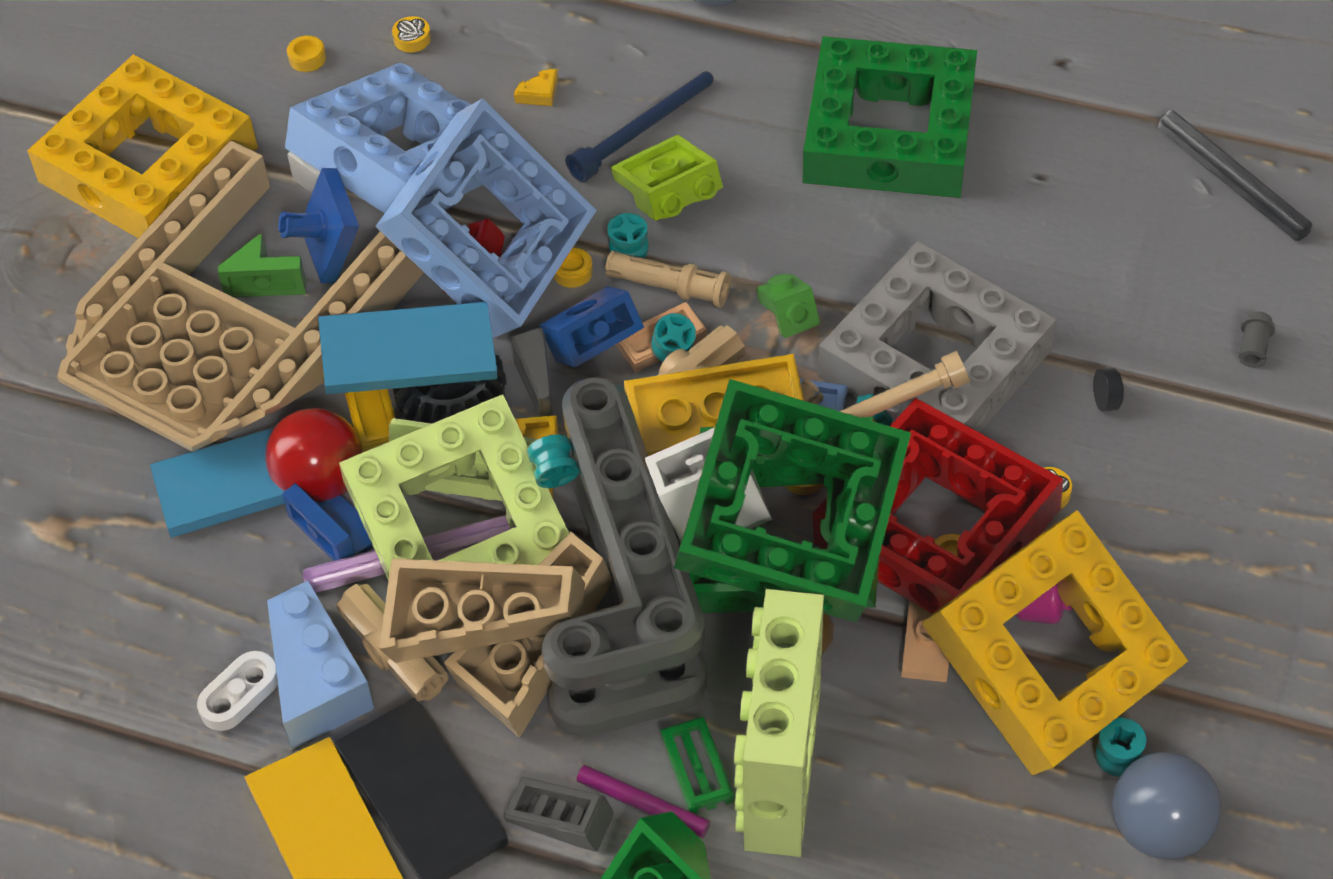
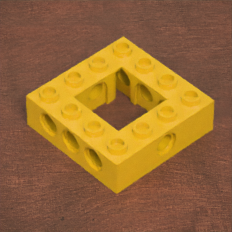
M133 54L32 145L27 152L39 183L139 238L230 141L254 152L258 149L249 115ZM150 117L152 126L157 132L161 134L166 132L179 140L143 174H140L108 155L127 138L131 139L135 135L134 131Z
M1078 510L1055 523L921 622L1031 775L1055 767L1188 662L1185 655ZM1058 583V594L1067 607L1071 605L1091 632L1092 635L1089 638L1094 645L1105 652H1113L1119 649L1121 653L1109 662L1085 674L1088 679L1056 697L1003 624Z

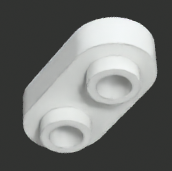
M261 651L244 653L200 693L197 700V708L203 723L207 727L217 731H224L237 726L274 691L278 681L276 666L272 657ZM254 677H263L257 683H250V680ZM223 707L230 708L227 712L217 714V711Z

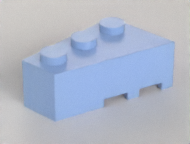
M309 581L267 600L282 719L291 749L294 750L373 710L374 705L368 682Z

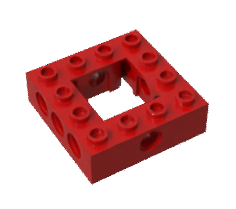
M915 398L890 426L911 432L879 555L877 582L934 614L1044 531L1061 510L1063 478ZM925 478L932 480L985 510L984 515L970 531L964 530L957 541V556L936 545L935 539L929 535L924 538L898 523L897 517L894 516L895 512ZM827 498L812 513L814 544L821 549H827L828 546L821 535L820 529L821 519H826Z

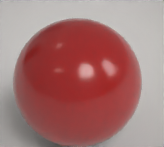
M307 408L291 413L276 425L266 445L265 462L271 480L280 489L286 491L296 483L312 500L323 502L339 495L342 496L348 491L342 478L339 462L363 452L356 431L342 416L326 409Z

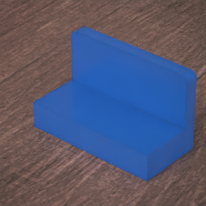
M296 483L282 493L288 517L333 561L365 553L373 547L357 510L341 495L327 501L315 502Z

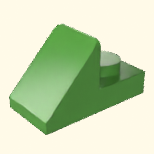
M262 234L253 238L218 266V275L223 292L234 298L306 294L307 281L301 256L268 257Z

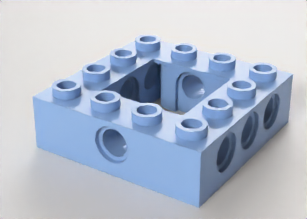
M400 62L290 107L285 149L320 172L322 168H337L346 189L385 214L456 113L471 104L449 93L440 84L420 75L411 66ZM403 125V135L411 141L419 142L421 145L404 151L385 137V133ZM472 176L462 190V193L465 194L482 186V184Z
M482 98L456 113L375 227L457 304L487 302L492 336L495 338L522 326L597 210ZM472 176L484 185L523 223L500 259L494 252L490 254L468 233L470 229L465 224L460 226L445 211L456 205L463 198L462 190Z

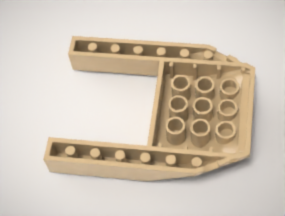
M230 141L78 302L75 312L76 324L73 334L68 336L65 346L67 355L61 361L57 378L60 383L194 452L281 409L324 383L318 316L393 310L424 272L380 231L296 328L189 276L270 188L263 155Z

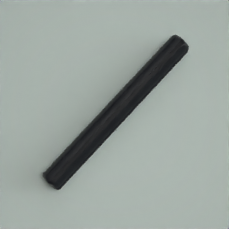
M1169 110L1160 117L1158 128L1292 239L1301 241L1309 235L1312 228L1311 221L1177 112Z

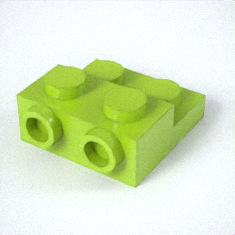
M678 134L611 166L614 180L633 194L636 207L654 221L677 216L685 206L693 202L709 200L715 196L718 190L723 188L717 160Z

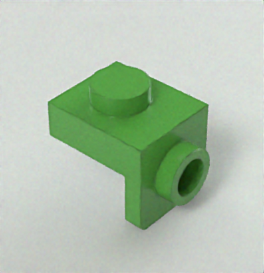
M779 274L771 277L767 284L756 287L759 303L775 314L779 333L784 338L819 325L820 320L812 287L795 275Z

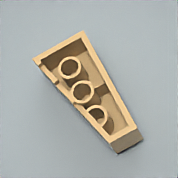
M572 532L539 564L574 567L585 582L581 615L594 612L613 582L604 558ZM546 634L453 652L444 664L456 683L520 738L553 682L547 675L543 664L542 643Z
M392 558L379 649L394 663L544 635L555 624L582 614L585 582L574 567Z

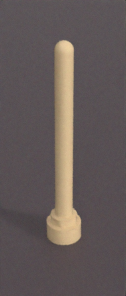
M954 351L941 357L942 362L934 365L935 370L840 412L857 417H871L942 385L944 389L950 386L957 389L970 383V379L958 352Z

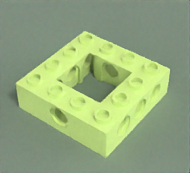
M503 394L339 462L345 486L388 581L392 558L433 560L403 494H418L425 491L426 485L455 473L457 477L467 473L475 464L476 452H480L488 469V482L491 488L497 489L504 503L506 520L509 527L514 526L515 528L438 561L539 565L569 534L548 488H541L536 484L534 477L536 466L529 461L527 443Z
M766 589L764 607L754 608L752 623L753 649L749 648L746 667V678H752L753 688L752 692L743 691L740 721H748L746 735L737 734L734 764H736L735 788H737L735 810H737L736 832L744 833V851L801 857L821 691L824 595Z

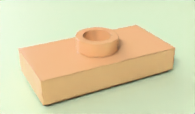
M909 601L901 677L947 682L949 661L921 623L932 614Z

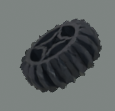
M495 355L497 379L480 380L479 383L469 381L425 385L429 391L426 395L418 390L419 386L392 388L396 406L400 412H403L406 420L433 424L502 394L505 397L507 380L506 373L503 372L502 360L499 355Z

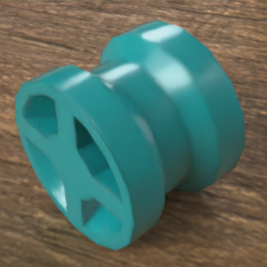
M622 213L611 219L608 224L609 253L617 251L626 255L645 258L649 252L648 226L645 219L634 213Z
M671 313L664 315L658 320L651 338L653 355L659 361L664 362L677 349L690 350L696 338V330L693 323L681 314ZM669 341L672 342V343H676V344H677V347H676L675 345L666 344V343L669 342Z
M558 434L542 437L534 441L527 449L529 461L536 466L534 472L536 484L541 488L563 486L573 481L579 474L577 462L570 458L569 454L572 451L569 438L565 435Z
M1123 717L1116 718L1100 731L1095 751V758L1099 767L1109 775L1120 777L1131 763L1143 756L1147 741L1143 728L1135 721ZM1117 740L1129 744L1130 746L1124 747L1123 745H1119Z

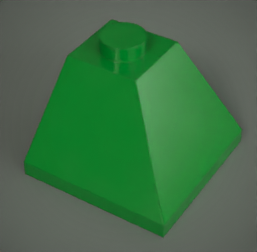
M671 811L640 818L601 879H711L705 843Z

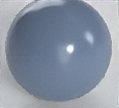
M1157 752L1137 759L1121 774L1114 788L1112 811L1119 832L1135 849L1159 859H1180L1196 853L1213 837L1221 817V799L1212 776L1198 762L1178 753Z

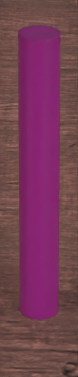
M583 765L579 770L576 779L578 783L650 815L672 811L701 838H704L709 830L711 821L587 765Z

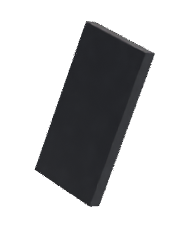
M415 697L334 742L341 759L418 879H449L509 844L507 835Z

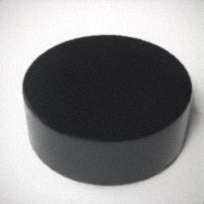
M1115 368L1097 369L1094 374L1093 392L1095 402L1100 411L1118 410L1123 403V381L1120 373Z

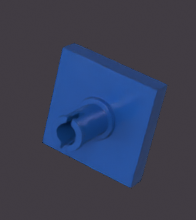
M322 168L305 213L281 212L278 230L281 232L280 236L282 238L303 237L320 283H335L354 241L359 224L337 168Z

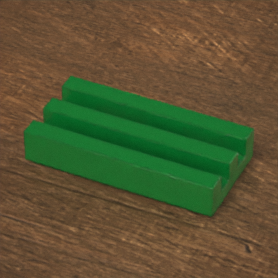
M699 717L660 729L661 740L687 810L698 814V809L706 807L708 811L716 808V803L723 801L725 805L734 803V793L705 717ZM697 730L719 790L711 791L690 732ZM680 736L701 792L699 796L695 797L673 737Z

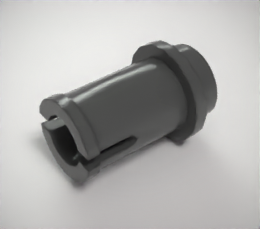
M1256 311L1249 313L1247 318L1243 319L1241 323V330L1244 335L1241 351L1238 356L1243 365L1255 368L1261 367L1266 363L1269 337L1275 333V324L1272 322L1271 316L1267 313Z

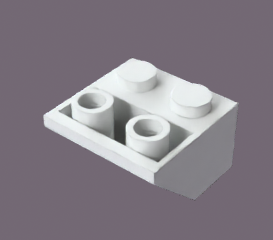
M714 428L645 458L658 496L680 542L682 541ZM752 470L744 493L746 495L736 521V525L748 529L772 520Z

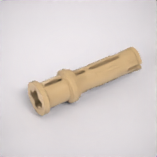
M617 251L609 253L605 270H607L605 275L608 277L621 278L635 283L677 292L681 299L687 301L692 297L713 302L714 307L723 308L731 285V274L729 272L722 271L720 274L699 270L697 265L691 263L683 267L673 266L626 255Z

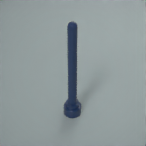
M707 71L702 72L595 147H580L576 149L565 160L571 175L582 183L598 173V168L602 165V160L712 85L714 81L713 75Z

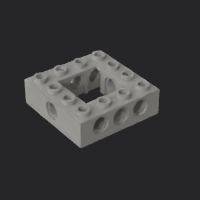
M917 241L819 345L818 377L828 383L847 385V394L857 399L858 396L872 393L876 396L932 371L893 348L894 344L906 331L910 333L913 331L917 319L932 305V318L935 323L944 329L947 326L972 340L973 345L977 347L963 364L970 383L954 389L953 386L944 389L942 385L891 407L886 411L893 418L894 422L908 405L917 398L980 433L1052 351L1057 319Z

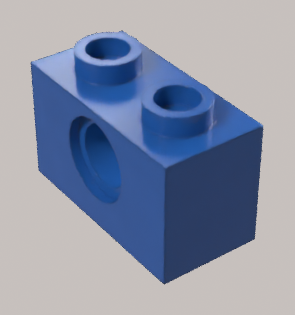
M607 286L543 322L539 327L543 329L545 340L555 361L577 367L644 328V325L629 292Z

